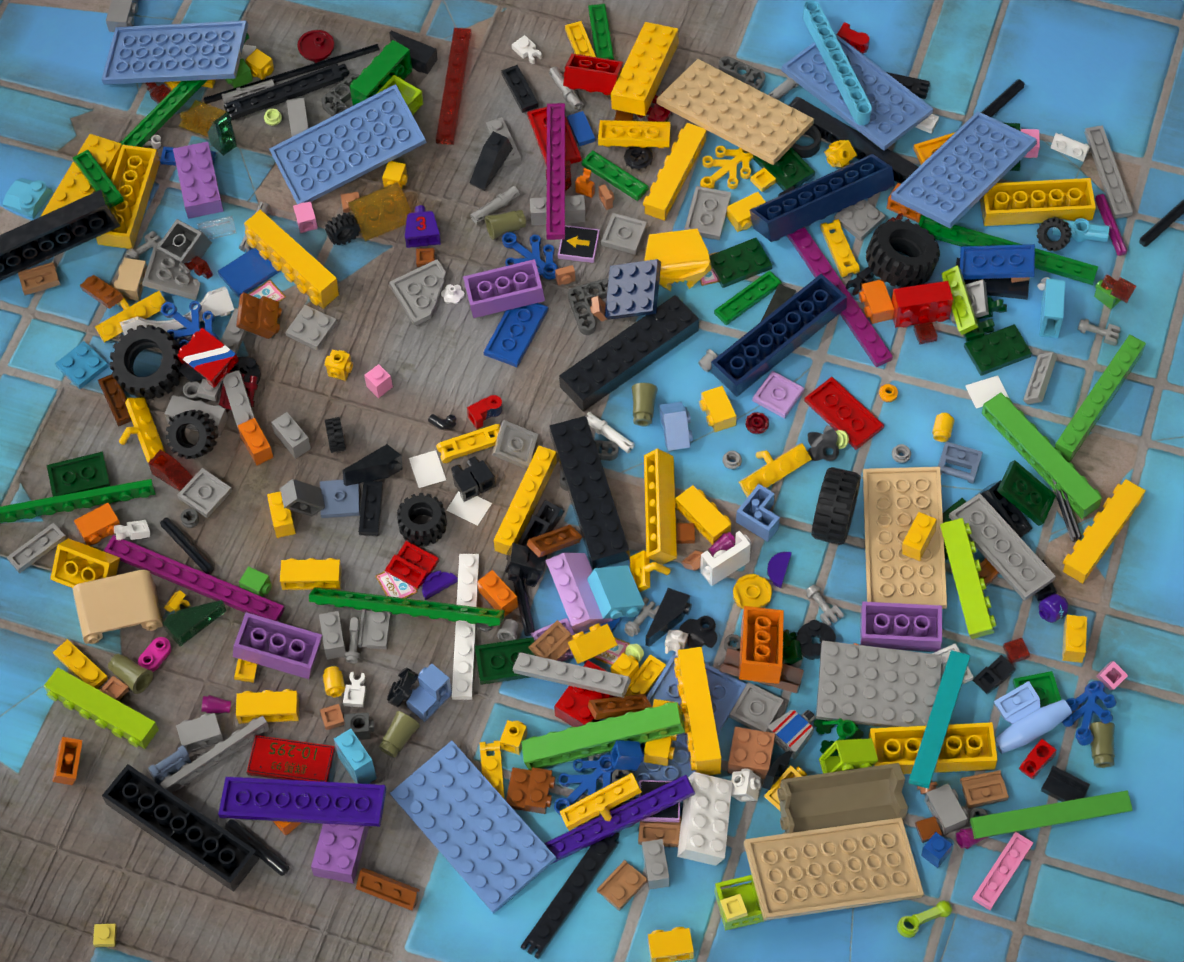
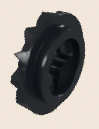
M632 146L624 154L626 166H630L631 169H638L639 171L641 168L646 169L648 165H651L653 159L652 152L647 147ZM641 155V159L635 161V158H638Z

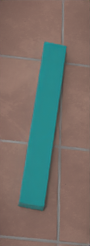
M953 650L950 652L909 778V784L927 789L930 787L971 655Z

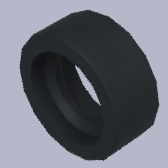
M813 125L803 135L812 137L814 143L810 146H799L795 143L791 147L801 158L812 157L820 149L821 134Z

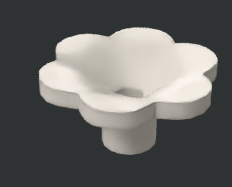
M449 284L442 290L441 296L448 304H458L460 299L464 297V292L461 290L460 285L453 286Z

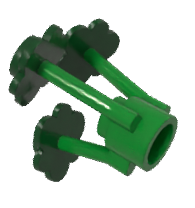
M842 718L830 721L816 719L813 723L817 727V733L820 735L831 733V728L834 725H838L836 730L839 738L837 740L861 739L863 737V731L858 729V726L851 720L843 721ZM823 740L820 752L824 754L834 741ZM836 749L830 756H839L838 750Z

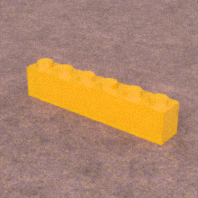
M687 123L684 129L681 128L678 141L673 143L670 156L667 155L664 168L659 170L656 183L653 182L651 185V193L643 201L646 215L665 221L706 142V129Z
M538 446L494 538L495 551L507 555L512 543L517 544L557 464L556 451Z
M657 448L644 455L647 558L664 565L677 558L674 456Z
M1127 479L1124 480L1122 485L1117 484L1113 491L1114 496L1112 499L1110 497L1107 498L1103 505L1104 510L1097 512L1093 519L1094 524L1087 526L1083 533L1084 538L1082 540L1078 539L1073 547L1074 552L1072 554L1068 553L1063 561V564H1065L1063 572L1082 584L1085 582L1143 500L1146 490Z

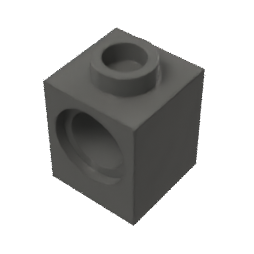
M369 713L344 714L345 732L352 729L359 740L371 739V732H374V720H370ZM359 724L364 725L361 729L355 728Z

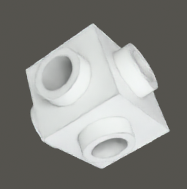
M741 769V771L733 772L731 796L740 802L758 801L761 777L753 773L751 769Z

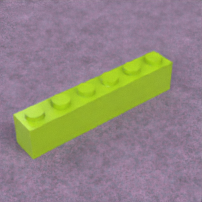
M963 518L942 523L940 527L969 636L971 639L993 634L995 633L993 627L997 625L994 615L989 613L988 608H992L989 596L985 597L984 590L987 589L985 580L980 578L978 572L982 571L979 559L975 560L974 553L977 550L974 541L970 542L969 535L972 534L970 524L965 523Z
M59 667L56 668L44 685L47 692L46 695L51 700L61 701L67 709L71 711L73 709L77 710L83 718L87 720L91 718L103 729L107 727L118 738L123 736L134 747L140 746L146 749L159 730L155 721Z

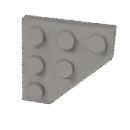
M154 245L142 286L196 301L201 283L197 279H193L190 275V270L184 263H180L157 250V246Z
M437 259L389 282L390 288L414 326L431 319L446 279V272Z

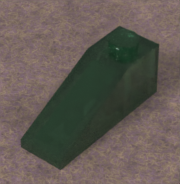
M228 112L215 120L208 131L210 144L223 156L237 147Z
M219 600L179 610L174 614H170L162 623L172 639L179 646H182L227 610L224 602Z

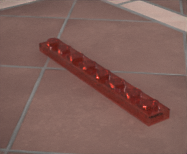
M454 28L436 144L454 145L472 34L471 29Z

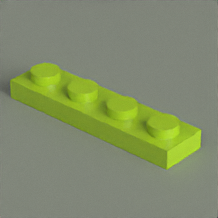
M957 265L942 272L943 281H948L953 296L952 311L959 333L963 335L978 328L961 269Z

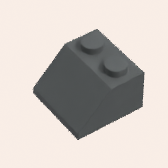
M176 219L156 249L181 263H186L201 258L212 242L201 231Z

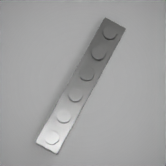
M1103 125L1085 128L1084 133L1114 219L1132 216L1133 211Z
M235 308L220 342L236 354L247 332L236 327L238 308ZM203 379L197 391V397L216 401L222 388L223 380L213 388L206 379Z
M519 653L513 667V671L516 674L624 698L631 682L629 676L525 653Z
M263 716L251 720L246 727L236 730L231 737L225 741L218 742L210 751L201 753L192 763L183 765L178 772L165 777L163 782L160 783L161 787L172 794L253 741L255 735L260 736L268 731L267 721Z

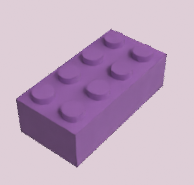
M208 141L173 148L188 219L224 212Z
M535 259L463 277L473 318L545 301Z
M862 602L860 645L896 650L935 652L941 649V605Z
M246 612L233 647L232 657L309 679L321 645L322 635Z
M323 824L311 865L313 875L354 884L369 826Z

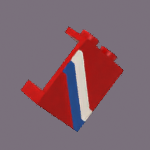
M204 328L195 332L190 342L182 346L177 355L182 364L187 363L205 377L208 384L213 388L218 385L239 361L235 352Z

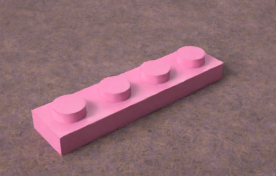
M1015 832L972 900L991 911L1034 842Z

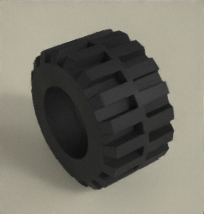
M189 410L175 415L174 419L168 423L171 426L166 428V431L169 432L168 435H165L166 439H169L168 447L172 446L173 449L171 451L173 453L178 452L177 456L180 458L185 457V459H195L208 454V452L213 450L212 446L217 444L215 439L219 435L215 432V430H218V427L213 425L214 419H209L210 415L208 413L203 414L201 410ZM188 424L194 425L199 432V441L196 445L191 444L186 439L185 429Z
M419 493V496L413 494L410 499L408 497L405 498V503H401L399 505L400 509L397 510L399 531L403 535L404 540H408L411 544L416 543V546H421V544L429 546L430 542L432 544L436 543L437 538H442V533H445L447 526L445 508H443L442 502H439L437 497L432 498V495L428 493L426 496L423 493ZM419 515H427L432 518L425 524H415L412 522Z

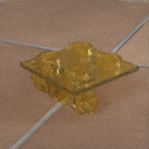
M195 100L188 112H181L180 118L182 121L179 127L210 138L226 114V111Z

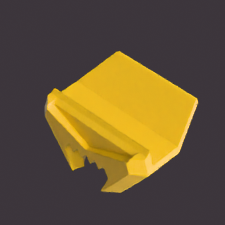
M698 229L649 234L644 261L654 259L661 261L659 281L661 287L671 291V284L686 280V285L690 289L712 270L709 252Z

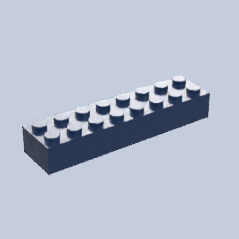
M871 154L750 209L753 229L770 242L777 241L783 236L810 226L818 220L825 219L831 214L840 212L844 208L856 205L864 199L871 198L873 195L895 186L892 166Z
M820 274L711 361L712 374L736 397L739 396L847 308V296L823 274Z

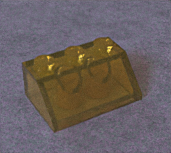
M398 182L348 202L351 215L355 216L364 241L406 225L407 215L411 213L407 199Z

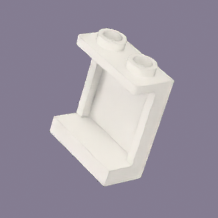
M740 531L736 532L735 546L715 559L708 551L701 554L700 573L711 586L749 563L751 541L748 536L743 535Z

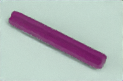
M1104 194L1097 195L1095 201L1105 225L1109 226V236L1118 256L1125 255L1127 248Z

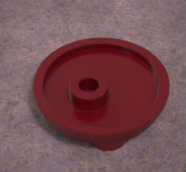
M311 30L299 38L297 47L299 53L305 59L317 63L331 55L334 50V40L326 31Z

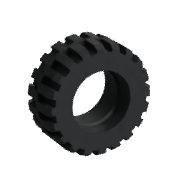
M896 219L894 222L890 220L879 225L874 231L866 250V261L870 270H873L876 277L879 276L881 281L888 282L894 287L900 286V288L923 285L925 282H928L940 257L939 245L937 241L935 242V237L932 234L930 235L927 229L921 228L917 223L913 224L911 221L906 220L904 222Z
M139 325L136 330L133 328L127 330L128 334L125 336L122 334L119 337V343L115 342L113 345L115 351L110 353V359L113 362L109 364L110 369L113 371L114 379L123 389L137 398L145 397L147 400H153L154 396L161 398L164 397L163 393L167 392L169 394L172 392L171 388L174 385L178 386L180 383L178 381L179 377H183V374L179 371L182 363L177 356L181 345L164 329L156 328L154 325H147L146 328L143 325ZM147 348H159L162 351V362L158 370L150 376L137 377L134 374L133 365L138 354Z
M835 467L827 469L819 493L811 535L815 539L838 545L845 543L859 492L861 476L858 473Z

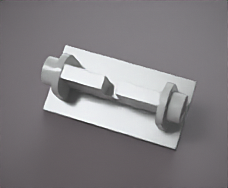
M1055 133L1051 149L1083 162L1090 150L1088 144H1083L1063 136L1062 133Z

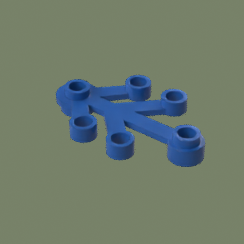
M507 232L502 236L504 247L508 249L513 248L525 257L519 259L507 258L505 261L506 266H509L508 263L517 264L535 259L536 266L539 267L537 268L539 276L542 275L545 279L549 280L556 278L555 270L559 269V267L553 262L554 247L547 244L543 248V253L546 256L545 263L540 259L539 246L541 238L539 235H532L530 237L532 253L517 242V237L514 233Z
M192 301L189 305L192 322L178 313L177 307L172 302H165L162 305L161 312L165 317L174 318L187 328L175 331L173 329L168 330L167 332L170 335L174 333L173 338L175 340L181 337L192 336L195 332L200 331L199 312L202 310V306L198 301ZM206 311L202 315L205 321V330L219 340L218 336L213 333L212 322L215 320V315L211 311ZM211 315V318L206 320V317ZM184 339L181 340L179 344L182 347L184 344H188L190 341Z
M1101 681L1090 682L1085 687L1083 694L1076 699L1069 698L1066 700L1071 711L1075 712L1062 721L1065 727L1072 726L1077 719L1084 715L1082 726L1077 729L1075 735L1078 743L1082 746L1089 745L1094 740L1090 730L1093 713L1104 724L1113 720L1111 712L1103 710L1096 703L1097 699H1100L1106 708H1112L1117 703L1113 695L1105 693V686ZM1088 699L1087 703L1077 710L1078 706Z
M610 754L602 755L599 760L583 761L582 759H576L573 762V768L576 772L581 773L585 769H596L592 774L568 775L567 773H562L558 777V781L563 787L582 783L567 798H559L555 801L554 809L559 815H561L560 811L563 805L571 806L587 790L588 796L597 792V780L602 775L603 787L601 789L611 784V774L616 769L613 768ZM607 762H610V763H611V766L608 767V768H605V767H604L605 764H606ZM578 763H583L581 768H576ZM564 777H568L566 783H562Z

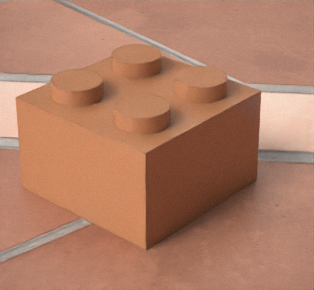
M735 727L728 762V773L732 774L733 772L741 771V769H751L761 779H765L771 764L775 733Z

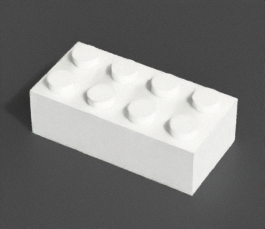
M694 772L688 778L695 791V795L683 800L677 857L716 866L725 859L732 781Z

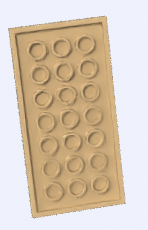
M699 59L657 98L658 105L772 165L814 124V118Z
M940 467L863 469L867 602L941 605L942 609H947L944 538L940 524L943 523ZM918 512L937 519L936 531L920 561L902 554V543Z
M902 818L751 838L744 841L764 921L922 898L924 895Z

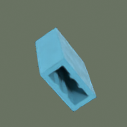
M1046 279L1041 300L1039 336L1058 338L1064 313L1065 280Z
M628 565L595 568L587 578L603 619H618L625 616L635 617L645 605Z
M352 729L334 738L338 757L355 783L369 784L377 779L373 761Z

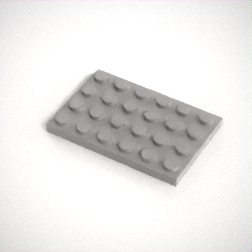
M822 641L816 719L830 721L842 718L843 721L851 720L855 724L887 728L927 726L940 686L942 655Z

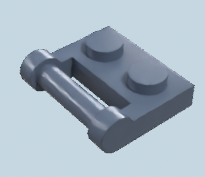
M946 441L938 464L941 475L944 473L968 480V483L973 484L983 452ZM945 463L971 469V472L968 473L947 467Z
M183 745L155 766L151 765L148 767L155 783L159 785L165 777L175 774L183 765L191 763L189 753Z

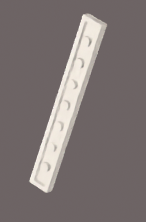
M459 554L457 605L477 607L479 554ZM456 621L452 700H472L476 624H470L467 621Z

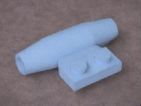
M1028 681L993 702L1003 719L1012 724L995 738V745L1001 754L1022 747L1054 729L1071 715L1072 711L1064 699L1040 708V698Z

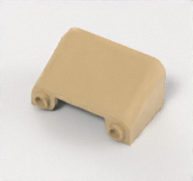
M138 570L84 582L73 587L74 600L85 644L98 643L103 638L104 632L139 624L148 631L163 627L156 585L151 572L148 570Z

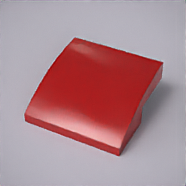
M405 541L398 554H394L384 571L419 589L425 582V578L433 572L440 560L427 551Z

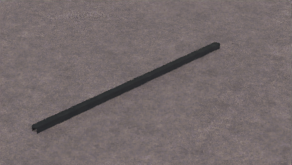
M378 44L371 45L240 86V88L269 81L270 79L276 83L379 51L380 48ZM236 88L204 97V102L208 104L221 100L222 94L235 91Z

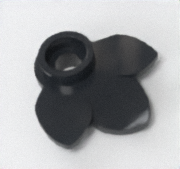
M827 425L823 434L818 432L808 433V442L811 448L807 452L812 460L819 461L824 459L826 461H833L838 457L839 448L836 445L838 436L835 430ZM829 448L833 449L832 455H827Z
M702 616L698 620L689 619L679 628L680 631L689 635L687 639L688 648L702 647L704 644L712 648L717 642V634L714 631L716 624L713 618L709 616ZM704 624L709 625L708 628H703L702 626Z

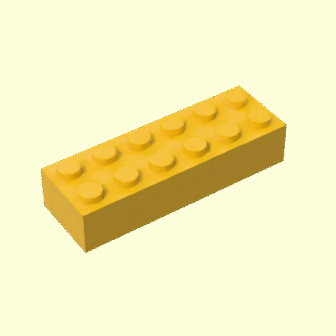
M649 22L644 23L611 92L612 109L646 116L678 47V28Z
M89 134L78 154L89 150L111 180L122 144ZM74 161L41 216L95 192Z
M122 145L111 178L112 183L124 198V202L113 207L117 213L120 227L96 237L98 245L126 249L134 248L160 165L157 149Z
M1091 178L996 183L980 199L984 226L1043 223L1045 220L1054 217L1075 221L1079 218L1091 221L1096 209Z
M259 210L244 223L248 245L253 249L256 248L261 257L265 260L268 259L277 271L284 273L285 278L290 283L294 282L298 290L302 294L306 293L314 305H319L324 309L339 296L337 278L263 211Z
M702 647L678 650V658H674V672L678 680L679 697L681 696L680 706L684 715L685 733H687L688 739L687 748L691 756V771L695 770L697 773L709 776L721 774V753Z
M993 722L950 724L934 773L995 770L997 753ZM926 726L870 728L869 738H872L879 760L874 766L899 763L903 774H911Z

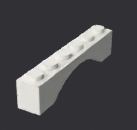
M225 286L207 292L204 299L200 302L202 310L199 312L200 321L205 323L202 315L206 311H211L215 316L220 315L221 317L231 314L234 307ZM191 311L183 315L192 322ZM208 315L206 320L210 319L211 315ZM138 316L120 322L124 336L128 334L127 330L131 328L136 330L139 325H143L145 328L147 325H154L156 328L160 327L166 332L170 329L175 331L184 327L175 319L154 321Z

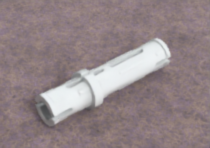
M591 412L587 413L589 426L594 428L597 434H602L610 441L615 442L627 454L631 452L629 449L634 448V443L607 425L608 423L605 420H600Z

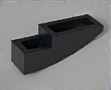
M545 500L537 515H533L517 544L528 547L529 539L553 531L564 513L562 508Z

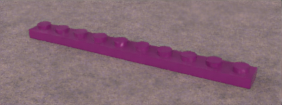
M565 103L547 104V240L565 239Z
M803 227L792 234H788L787 237L816 278L823 274L847 296V308L840 315L875 367L877 368L892 361V354L806 228Z
M114 535L104 549V552L120 557L122 562L141 570H148L153 575L244 613L247 612L278 622L285 610L283 605L124 539L116 540Z

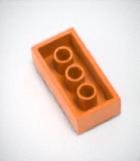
M744 606L741 621L739 680L779 684L783 657L784 610Z

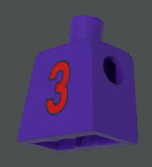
M418 205L415 207V213L407 215L405 229L406 248L441 245L434 213L426 211L425 206Z

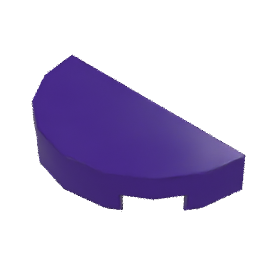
M784 551L777 553L768 562L767 575L773 584L779 588H782L792 552Z
M441 571L431 573L425 578L422 587L424 599L427 600L457 583L458 578L453 573Z

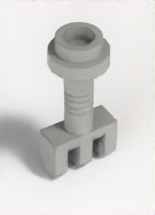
M154 231L144 236L146 242L144 245L135 250L132 248L127 250L126 258L139 260L141 254L150 248H154V245H159L161 237Z
M1081 319L1078 325V330L1081 333L1085 334L1086 331L1094 332L1105 336L1103 343L1113 346L1117 345L1120 327L1109 324L1107 329L1089 324L1088 319Z
M814 584L806 590V596L809 599L813 598L824 612L819 618L823 623L831 626L828 618L835 623L838 620L834 614L839 619L843 618L844 615L837 605L832 608L829 607L819 593L821 588Z
M646 597L643 599L645 605L640 610L641 613L633 622L628 621L625 625L624 630L631 637L638 635L640 632L639 626L648 616L654 619L659 609L658 605L652 610L656 604L653 601L646 606L649 602V599Z
M356 617L350 620L349 651L345 652L344 656L346 662L352 664L358 663L360 659V653L357 652L360 625Z

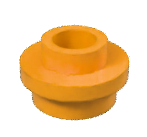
M885 384L879 389V396L884 402H892L897 398L898 390L894 385Z

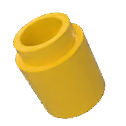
M941 413L936 416L932 431L934 440L946 442L951 437L955 420L949 413Z
M336 666L326 668L323 674L325 692L333 698L339 697L345 692L342 671Z

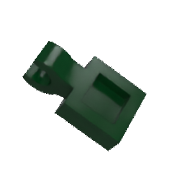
M987 297L989 314L978 317V319L993 317L994 311L999 313L1007 312V304H1003V299L994 301L991 297Z
M976 318L978 328L963 334L965 341L982 337L984 332H994L993 327L995 324L993 319L980 322Z
M788 629L783 631L782 664L790 666L803 658L800 643L796 640V633L792 632L789 634Z

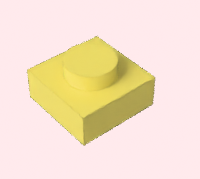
M741 894L720 900L727 922L748 916Z
M94 924V947H116V924Z

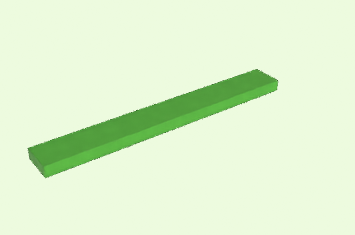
M1128 790L973 817L970 818L974 839L1125 813L1133 811Z

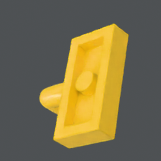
M645 550L630 556V571L639 592L651 588V571L656 570L664 575L670 574V568L657 562L650 563Z

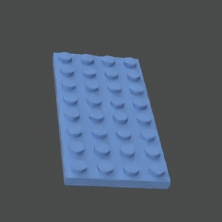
M247 21L116 27L102 82L106 85L235 79L248 23Z
M837 34L835 36L872 106L870 122L867 125H858L854 121L815 42L782 65V72L882 150H886L933 114L931 106Z
M395 84L277 144L269 150L298 205L300 203L312 202L427 142Z
M977 111L891 193V199L951 228L1037 144V139Z
M676 652L673 653L647 696L652 707L654 699L677 702L680 706L681 696L679 697L678 680L674 672V658H678ZM705 663L718 736L747 684ZM687 733L678 734L677 740L672 742V747H675L673 760L669 759L668 766L645 763L643 760L637 771L628 770L630 774L633 773L638 785L639 780L674 781L684 775L689 777L695 772V770L691 771V756L687 748ZM646 742L640 744L641 750H643V752L645 749ZM607 762L605 768L610 767L611 763ZM621 772L620 776L616 777V779H621L625 777L623 772ZM603 775L598 779V782H600V783H602V784H603Z
M450 741L390 792L394 800L493 914L556 860L554 854L453 741Z

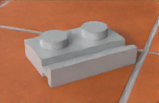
M362 609L358 648L387 649L391 612H374Z

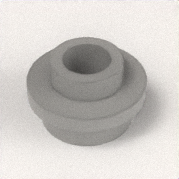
M899 444L892 450V458L896 462L905 463L911 457L910 449L904 444Z
M728 451L723 456V464L728 469H736L742 463L741 455L736 451Z

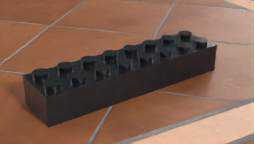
M98 190L1 234L0 281L120 227L117 213L102 190Z
M674 295L657 307L656 314L645 315L560 374V388L584 412L698 332L699 318Z
M582 416L549 425L550 436L592 569L630 560V550L587 417Z
M129 764L126 765L102 794L106 805L233 892L259 861L256 850Z

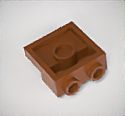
M243 292L239 299L236 327L266 339L271 338L280 329V324L277 323V319L282 312V309L279 308V302L266 296H262L259 299Z
M512 767L506 802L515 810L546 814V809L551 807L552 795H549L550 788L554 789L556 781L552 770L532 767V770Z

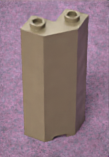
M899 763L782 779L780 788L777 789L782 830H785L787 834L902 818L904 821L908 806L902 794L905 777Z

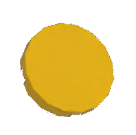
M746 574L740 577L733 588V599L737 606L743 610L744 606L765 608L770 603L772 597L770 583L767 579L759 577L757 574Z

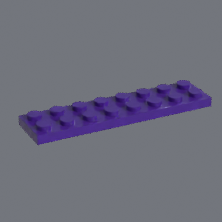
M225 777L218 815L220 818L380 827L387 788L385 785Z

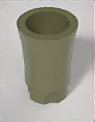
M522 210L485 216L486 228L492 240L507 232L520 230V228L526 227L527 224Z
M637 383L632 386L633 422L635 425L649 426V424H652L655 398L658 388L653 384Z
M119 653L115 654L108 663V669L121 679L134 694L142 693L152 681L153 672L135 663L127 656L120 655Z
M397 711L388 731L382 738V742L379 745L380 750L395 758L410 737L418 730L420 724L409 715Z
M1091 723L1090 730L1094 740L1090 745L1094 766L1097 768L1112 767L1114 765V723Z

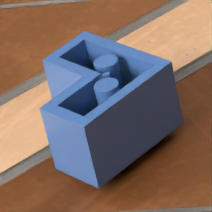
M682 402L659 405L667 450L690 448V441H693L692 431L688 430V423H691L687 407H684Z
M758 484L737 510L736 523L769 542L779 529L780 517L769 511L774 505L775 493Z
M433 664L421 670L418 677L419 686L412 690L410 698L406 701L407 708L424 722L452 695L450 678Z

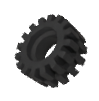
M343 213L342 216L338 214L336 218L332 217V221L329 220L328 224L325 225V231L334 245H340L341 243L345 245L347 241L350 243L351 239L355 240L356 236H359V232H361L355 216L351 215V213Z
M1049 218L1041 223L1037 229L1038 243L1048 251L1060 250L1070 242V237H1072L1071 227L1069 228V224L1062 218ZM1056 227L1060 230L1061 237L1058 241H1051L1048 238L1047 232L1050 228Z
M340 417L325 419L331 453L345 451L346 447Z

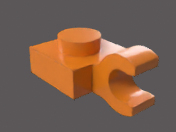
M584 168L583 176L580 175L575 181L576 193L592 198L595 193V182L590 180L591 170Z

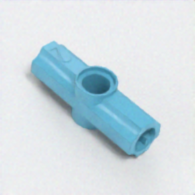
M1083 218L1076 219L1075 221L1064 220L1069 224V228L1071 227L1072 238L1077 242H1083L1086 239L1103 242L1108 240L1109 226L1092 224ZM1053 227L1052 235L1061 236V232L1058 228Z

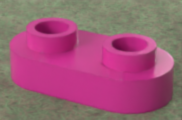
M165 637L154 639L140 655L138 664L152 672L156 671L171 653L172 647L169 640ZM151 659L150 662L145 663V660Z

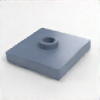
M343 480L320 481L325 506L321 510V518L360 515L359 484L345 486Z

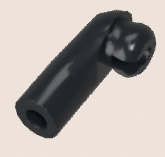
M431 414L428 418V422L440 430L453 428L457 420L454 415H449L446 419H440L436 415Z

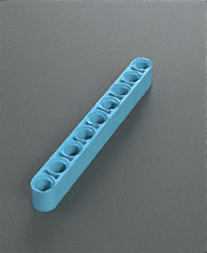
M808 0L804 4L803 20L854 121L858 125H867L870 122L872 106L820 4L815 0Z

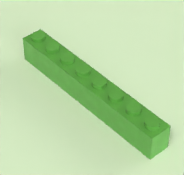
M1129 334L1057 440L1054 448L1062 453L1067 462H1071L1141 358L1146 345L1145 342Z
M1000 392L983 404L982 415L1055 492L1056 489L1058 491L1061 490L1064 499L1063 491L1067 494L1073 511L1081 519L1100 507L1102 497L1099 491L1093 489L1088 484L1087 479L1075 470L1072 463L1064 459L1062 453L1050 444L1046 436L1041 435L1037 427L1025 418L1024 413L1013 405L1010 398L1005 397Z
M668 702L662 706L645 708L643 711L628 712L623 716L608 717L603 721L589 722L583 726L569 727L563 731L549 732L547 735L530 737L527 740L521 741L523 759L529 770H532V767L544 768L611 751L616 740L637 741L641 744L685 733L683 713L678 703Z

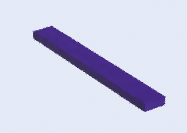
M684 775L610 811L612 816L610 821H605L602 816L597 817L544 844L556 857V860L553 862L555 863L695 795V791L688 776Z

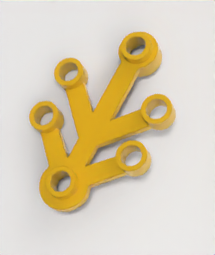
M724 146L716 147L715 155L718 158L732 156L734 157L732 160L713 159L711 156L703 157L702 165L705 168H722L710 177L702 178L700 187L714 189L715 182L729 172L727 186L730 189H736L738 187V179L736 178L737 165L741 161V178L748 179L751 176L749 162L753 159V154L740 147L739 149H726Z

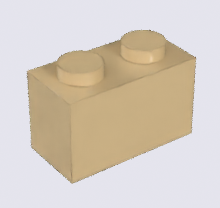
M124 258L123 264L119 266V277L114 282V288L125 299L140 301L144 288L142 283L147 270L146 261Z

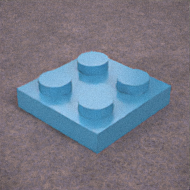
M85 341L55 363L56 367L79 389L108 368L107 362Z

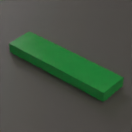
M588 5L595 56L614 60L606 5Z
M89 150L72 158L95 192L102 190L113 207L124 202L123 196Z
M593 150L581 162L583 167L591 170V172L636 201L649 190L648 185Z
M769 270L715 309L714 314L725 325H728L776 290L779 284L782 285V282Z

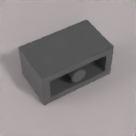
M292 479L280 488L283 505L286 509L312 517L325 508L321 488Z

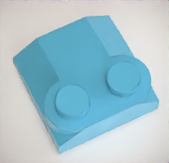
M20 178L15 180L7 191L3 206L34 219L53 192L43 181H31Z

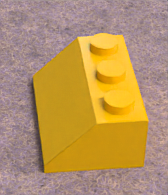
M68 538L57 545L50 580L73 588L80 583L116 576L120 557Z

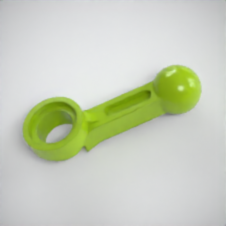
M942 900L937 903L936 907L913 914L912 916H904L899 920L897 930L903 937H914L921 924L940 916L948 917L952 913V905L948 901ZM904 922H910L914 928L908 929L905 927Z

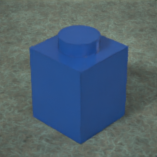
M616 740L610 752L613 768L618 770L637 771L640 763L644 760V752L637 741Z
M935 832L924 845L921 856L938 868L950 854L953 844Z

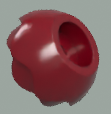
M754 412L747 416L745 425L752 434H762L769 427V419L763 413Z

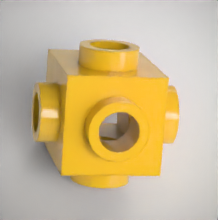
M849 140L835 141L824 152L827 162L832 167L840 168L849 165V161L857 156Z
M332 349L330 356H327L324 365L327 368L328 376L346 381L348 374L353 368L350 354L342 350Z

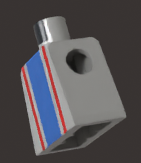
M791 710L769 724L767 732L775 733L774 742L785 752L793 751L791 757L795 760L813 735L814 728L810 723L816 717L810 710H806L802 715H799L795 710Z

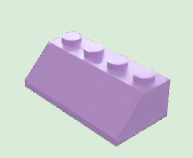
M562 553L546 560L575 634L581 631L586 632L589 630V627L595 624L612 621V618L603 619L587 581V578L593 571L585 553Z

